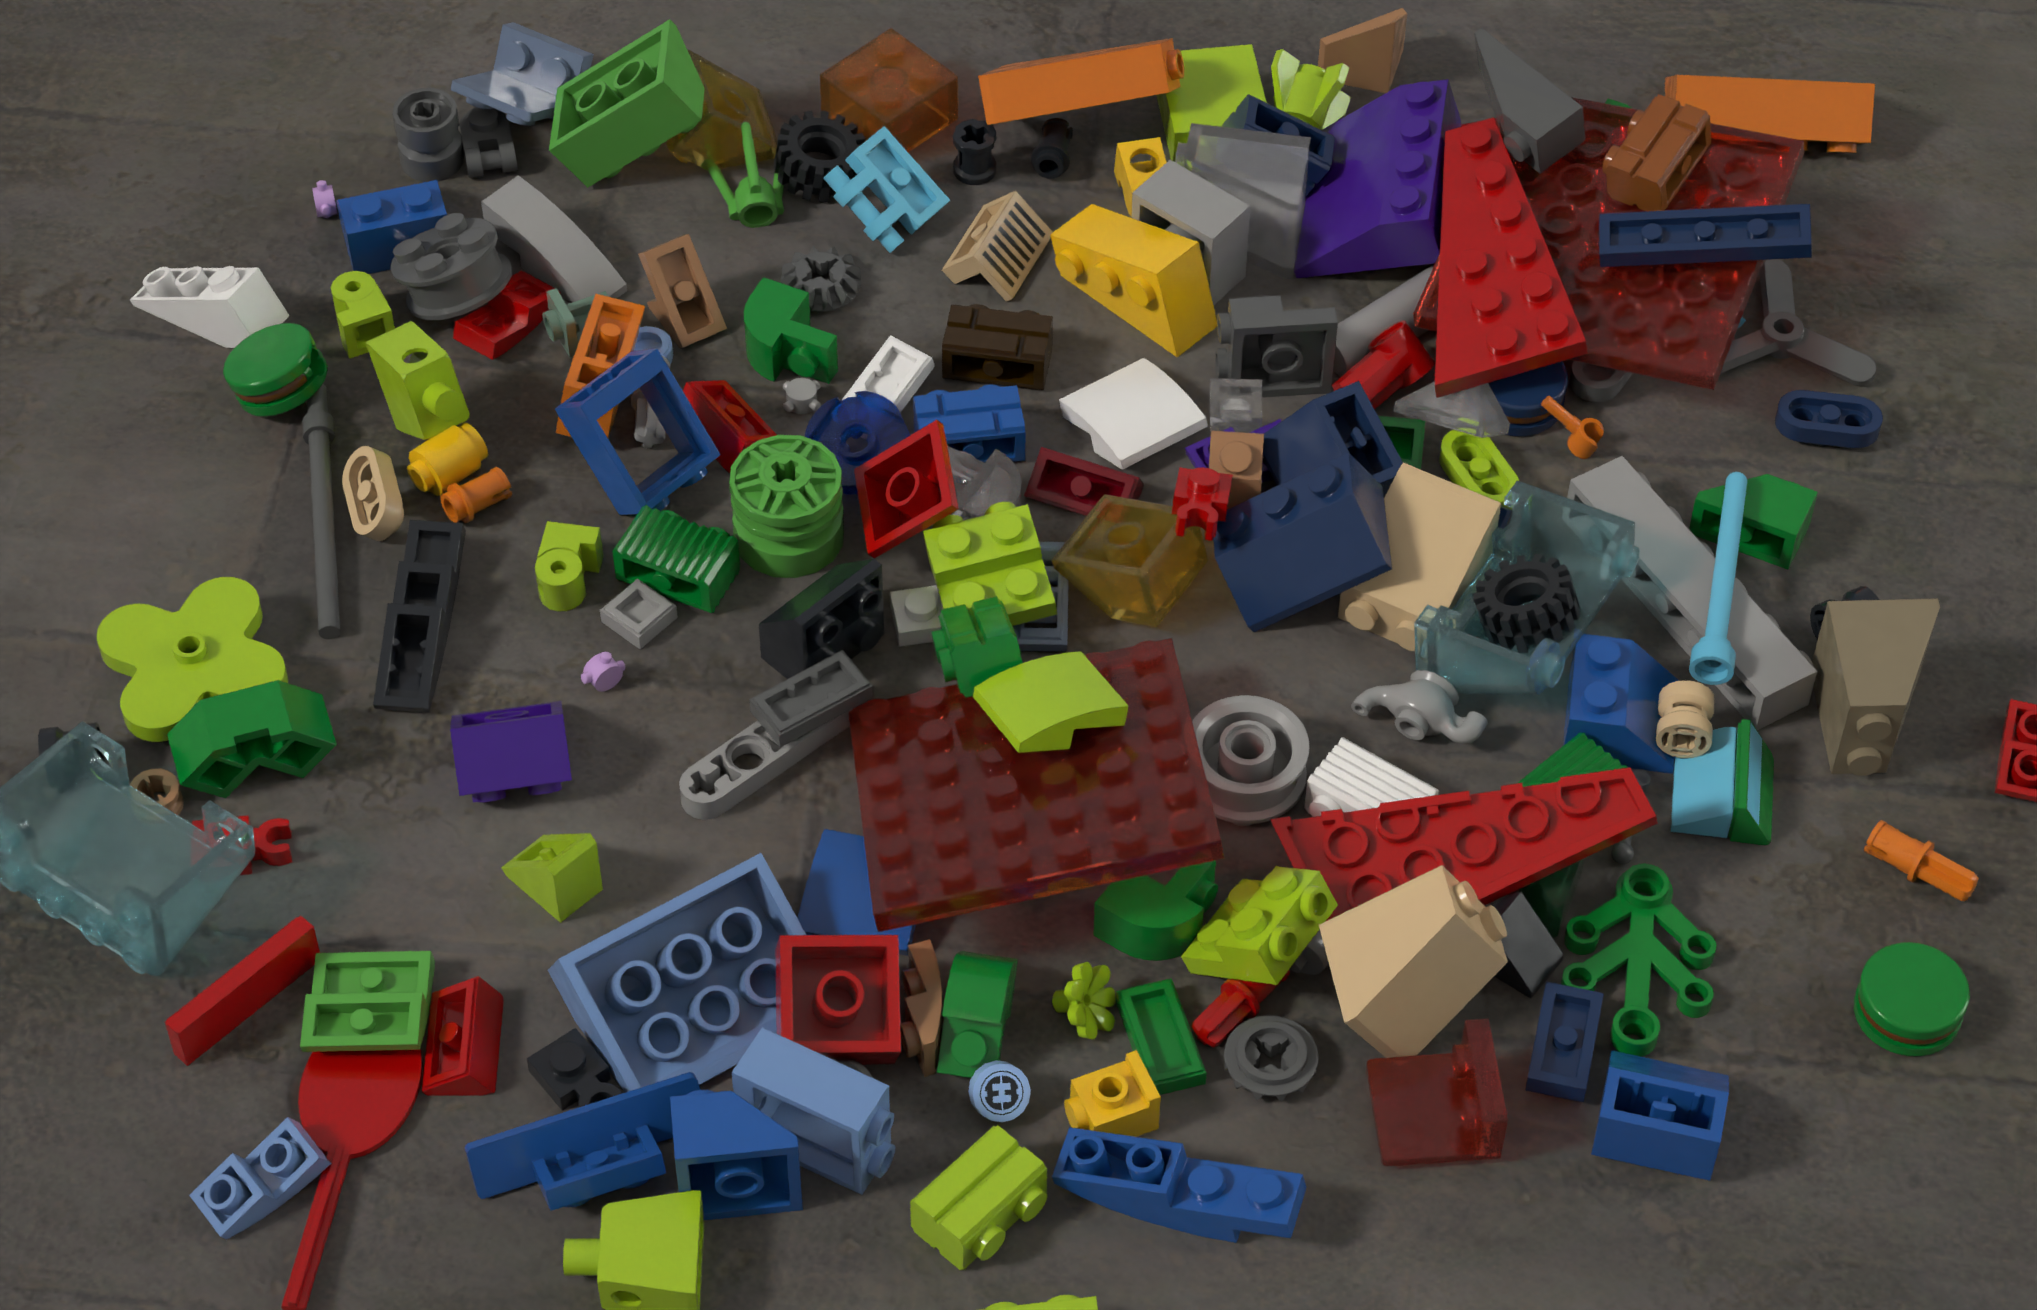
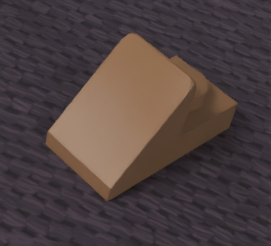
M689 234L681 235L638 254L656 297L647 302L648 307L679 348L686 347L727 329Z
M1211 431L1209 468L1218 473L1233 475L1228 509L1261 494L1264 434Z

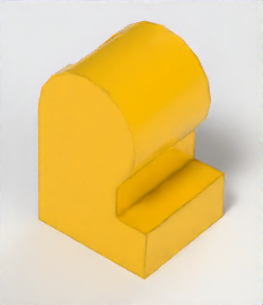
M1160 137L1117 143L1114 173L1118 186L1123 189L1126 208L1130 216L1132 215V192L1167 163ZM1135 155H1151L1150 161L1130 163Z

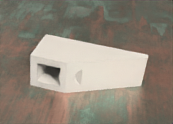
M160 267L144 278L142 282L144 286L130 299L133 306L225 348H235L251 334L263 328L281 324L289 317L286 309L258 267Z

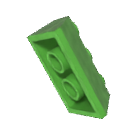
M670 19L557 88L549 151L587 188L603 178L609 179L614 177L625 165L642 155H651L662 143L679 133L691 131L702 120L705 88L677 26Z

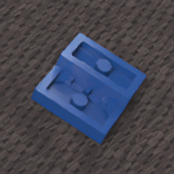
M824 829L809 872L797 917L806 935H898L899 954L908 956V945L912 944L920 906L924 907L936 853L935 849Z

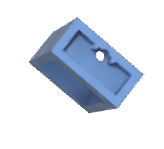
M762 1027L731 1072L733 1092L797 1136L801 1167L862 1195L874 1176L881 1178L887 1172L895 1154V1145L891 1144V1128L894 1122V1113L890 1112L889 1085Z

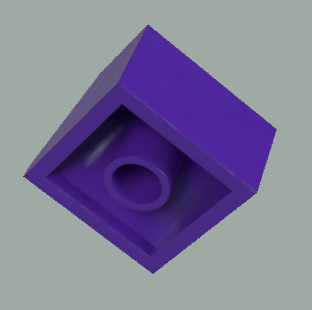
M562 701L451 716L450 733L459 796L472 794L473 802H489L506 798V789L528 787V794L530 795L547 794L562 790L561 782L572 780Z

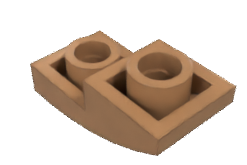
M930 939L908 945L909 969L901 971L902 983L907 996L904 998L905 1022L900 1023L901 1045L907 1058L916 1056L924 1077L936 1073L942 1039L941 979L937 958Z

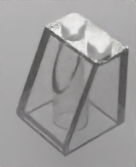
M1191 123L1187 143L1178 142L1175 162L1189 171L1196 172L1203 179L1229 194L1236 195L1243 202L1249 204L1250 220L1247 261L1281 278L1293 279L1305 208L1311 137Z

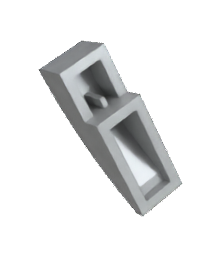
M519 175L481 201L484 220L493 224L497 232V239L520 254L521 268L533 277L560 290L562 298L569 303L606 291L609 297L616 299L627 292L626 282L593 242L564 212Z

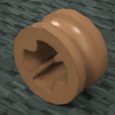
M158 768L143 771L134 777L129 785L128 794L132 802L135 816L143 823L162 825L171 822L183 809L184 799L180 791L178 779L168 770ZM155 792H165V798H163L161 795H158L159 801H147V796H150L152 799H154Z

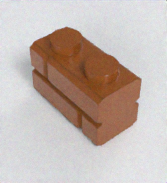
M1660 94L1654 97L1645 111L1637 110L1629 123L1627 138L1621 146L1613 145L1604 159L1603 173L1607 177V190L1610 197L1630 206L1636 204L1639 209L1644 211H1665L1711 144L1710 115H1708L1707 111L1688 104L1681 106L1679 101Z

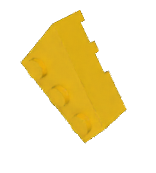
M1094 204L1086 207L1050 234L1055 252V264L1064 279L1174 356L1179 357L1217 327L1216 313L1199 242Z

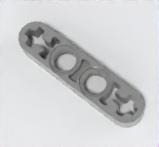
M858 706L781 748L763 726L756 721L690 766L682 774L679 786L683 809L688 815L701 820L714 819L724 814L848 728L857 718ZM748 753L756 754L763 759V763L759 767L750 770L740 769L733 763L738 756ZM720 771H723L724 776L720 778ZM701 787L704 790L695 794V789ZM715 788L714 794L709 795L707 791Z

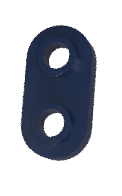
M1794 390L1783 395L1778 403L1775 416V425L1778 431L1790 440L1848 448H1864L1873 444L1879 436L1883 421V415L1878 405L1867 398L1810 390Z

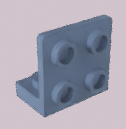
M514 22L503 24L493 71L452 80L450 90L465 96L466 102L474 107L482 109L495 108L507 113L506 118L509 121L531 126L535 125V122L538 120L553 119L557 88L591 68L594 54Z

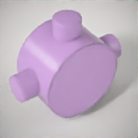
M324 180L318 181L316 183L317 187L312 188L317 217L329 218L337 214L332 185H327Z
M609 652L599 653L586 663L583 674H581V680L584 684L591 683L597 691H607L621 680L625 664L622 660L616 662Z

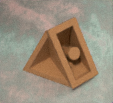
M1400 8L1321 38L1318 66L1326 70V67L1344 63L1349 67L1344 85L1382 93L1389 92L1404 49L1407 12Z

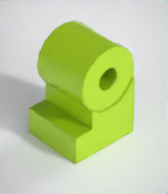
M362 271L345 272L332 282L331 292L341 341L349 359L368 353L365 342L395 329L390 306L370 274Z
M547 521L535 563V574L539 598L548 609L557 612L569 611L583 602L586 596L584 572L599 573L604 557L600 527Z

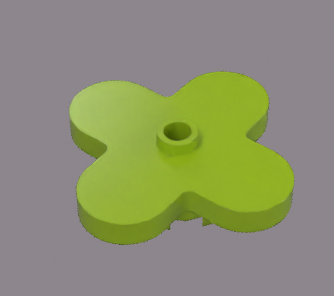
M235 577L214 578L196 587L182 607L176 612H170L148 604H129L115 609L101 621L97 630V642L103 661L112 670L132 677L121 694L120 707L126 727L134 736L151 742L168 741L167 734L199 700L276 680L288 683L286 667L281 654L270 645L252 639L262 623L263 613L259 595L250 583Z

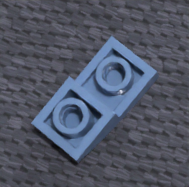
M287 1117L245 1159L232 1153L189 1196L219 1236L227 1240L278 1209L312 1182L331 1163L301 1124Z

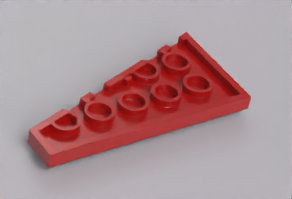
M1494 117L1445 131L1435 363L1436 398L1587 354L1586 339Z

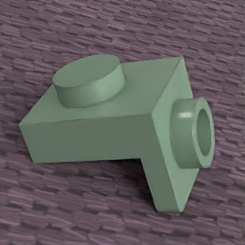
M555 288L546 292L549 311L543 312V321L550 339L553 342L560 340L569 358H572L575 355L595 295L566 304L558 289ZM606 291L598 293L600 295L608 296Z

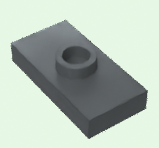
M841 650L749 699L750 712L781 748L872 699L873 685L846 653Z

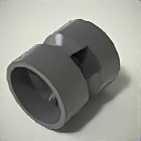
M419 88L399 97L393 106L392 115L395 133L398 138L397 145L400 164L404 173L412 179L422 182L441 181L457 173L463 165L464 152L461 134L458 130L460 124L457 105L453 97L445 91L435 88Z

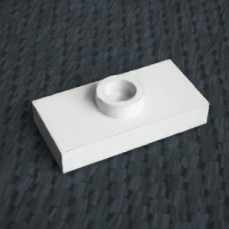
M890 335L831 413L834 422L877 445L935 367L932 357Z

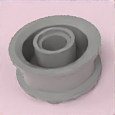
M1240 695L1213 702L1195 716L1187 731V756L1184 764V779L1189 794L1209 814L1238 826H1249L1251 824L1267 822L1270 819L1282 816L1299 801L1305 789L1307 778L1306 764L1310 749L1307 731L1303 723L1292 711L1282 704L1267 698Z

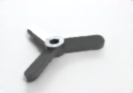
M1779 259L1766 260L1759 270L1764 314L1762 329L1700 353L1693 359L1694 372L1701 376L1718 375L1765 355L1779 359L1792 357L1856 386H1864L1871 383L1876 375V364L1870 356L1804 327L1802 321L1795 316L1791 271Z

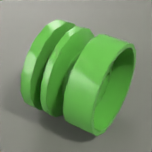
M776 435L756 441L741 451L731 466L729 481L731 507L733 509V536L738 540L740 558L754 570L780 578H798L813 574L833 562L843 547L844 540L842 470L835 454L821 442L801 435Z

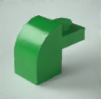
M763 277L744 307L746 354L751 366L761 376L775 382L784 368L802 377H810L830 384L838 372L837 335L810 326L809 292Z
M1196 848L1166 886L1127 864L1094 904L1093 936L1129 956L1142 960L1161 961L1183 955L1197 937L1199 930L1203 926V914L1210 908L1217 895L1218 885L1214 883L1216 858Z
M960 951L955 955L943 1006L942 1016H944L937 1073L972 1078L975 1071L985 1063L995 1060L1000 1061L1005 1021L1011 1016L1018 959Z

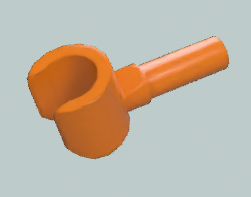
M1550 395L1542 401L1541 406L1572 433L1567 441L1571 453L1581 459L1591 457L1598 448V441L1604 434L1602 423L1594 418H1585L1581 421Z

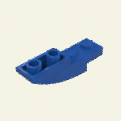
M1071 1127L1068 1129L1052 1175L1054 1184L1116 1212L1189 1234L1237 1243L1240 1231L1291 1238L1307 1188L1304 1176L1300 1173L1189 1158L1186 1155L1183 1143Z

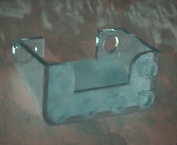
M82 721L0 787V882L10 891L17 892L19 890L36 901L50 917L54 919L62 918L79 929L83 936L96 946L104 945L115 952L135 972L159 976L165 971L254 857L253 827L209 800L202 806L205 831L203 832L130 786L125 748ZM95 748L102 752V754L107 758L110 765L106 764L98 756V754L95 751ZM221 827L225 828L227 831L230 832V834L227 837L222 831Z

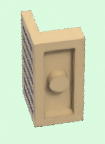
M1015 190L983 205L942 271L954 284L981 273L1004 300L1009 301L1014 298L1049 242L1050 234L1053 232Z

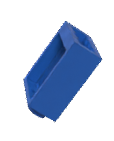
M657 348L631 351L555 408V411L619 515L638 514L645 505H648L652 510L657 508L661 511L670 503L668 495L679 487L685 488L701 480L708 473L706 466L721 455ZM640 388L678 454L636 486L597 419Z

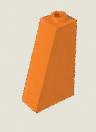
M1173 38L1001 66L978 76L986 123L990 125L1169 93L1181 87L1179 79L1184 78V61L1181 51L1179 49L1174 50Z

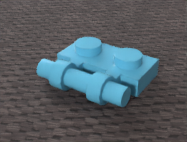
M885 126L854 150L845 160L857 173L854 178L850 179L838 165L823 178L836 192L833 196L843 208L847 205L866 226L863 231L872 241L878 239L889 253L904 242V239L892 227L896 221H899L912 235L950 201ZM867 187L887 207L882 213L862 193Z

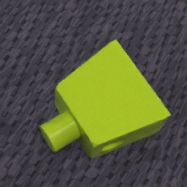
M410 321L365 342L396 429L425 440L469 419L470 413L450 357L443 348L414 322ZM412 354L409 363L404 362V359Z
M701 1190L606 1204L602 1208L600 1238H565L563 1248L564 1275L597 1276L601 1307L605 1310H700L705 1223Z

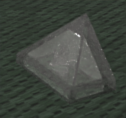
M1434 381L1395 401L1393 411L1481 438L1508 434L1510 423L1488 383L1436 398Z

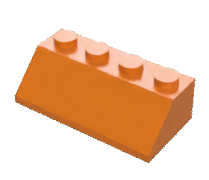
M1674 75L1665 78V96L1679 101L1681 106L1688 104L1707 111L1708 115H1710L1711 137L1729 138L1728 147L1758 148L1759 139L1778 140V150L1807 151L1808 141L1827 142L1826 152L1856 153L1857 144L1871 143L1875 84L1697 75Z

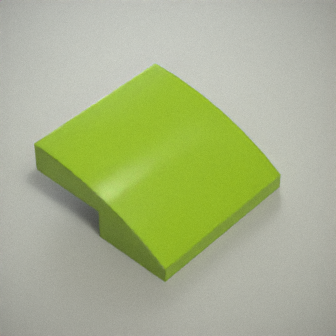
M1081 651L1050 655L1024 662L974 687L973 698L1018 753L1070 749L1074 729L1125 726L1129 707Z

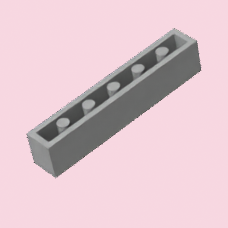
M1623 456L1571 479L1564 515L1691 657L1693 646L1705 636L1715 556L1711 548L1695 537L1685 526L1679 513L1673 507L1666 505L1651 488L1646 476L1641 472H1637ZM1735 578L1727 639L1736 652L1734 675L1728 682L1715 686L1744 719L1751 720L1755 728L1759 730L1809 705L1817 670L1814 668L1809 656L1805 652L1798 650L1781 632L1777 621L1770 614L1762 611L1748 595L1742 582Z

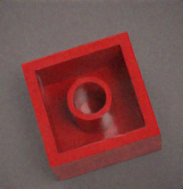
M780 935L775 949L776 1033L833 1060L849 1058L863 1065L895 1064L901 1053L898 935Z

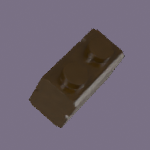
M951 304L942 343V378L1003 386L1017 385L1020 388L1044 390L1053 346V316L1040 315L1031 310L1012 312L989 309L980 304L969 306Z

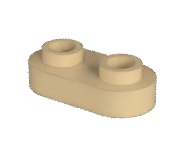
M362 446L353 452L345 465L342 476L343 490L355 532L375 541H383L395 533L403 522L404 509L390 456L372 447Z

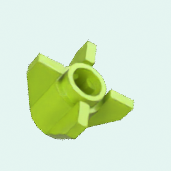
M1284 49L1277 50L1271 65L1274 87L1273 99L1276 108L1321 130L1335 123L1346 114L1351 97L1341 91V88L1345 84L1349 71L1347 65L1340 63L1326 67V70L1312 64L1299 65L1300 61Z

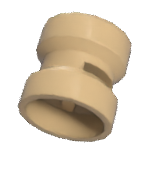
M1687 680L1672 682L1662 688L1658 700V711L1662 718H1660L1657 724L1656 742L1663 752L1678 758H1694L1709 751L1713 739V728L1710 720L1714 714L1715 705L1714 693L1709 687L1699 682Z

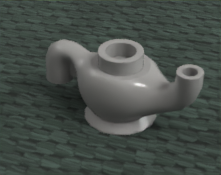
M1416 670L1411 673L1410 681L1402 684L1382 685L1366 689L1351 704L1352 710L1361 716H1367L1370 710L1376 706L1386 707L1396 718L1395 726L1397 730L1412 740H1422L1424 736H1436L1443 733L1453 742L1471 744L1480 737L1488 724L1487 719L1478 712H1469L1467 717L1458 716L1454 712V706L1459 701L1456 689L1444 677L1427 670Z

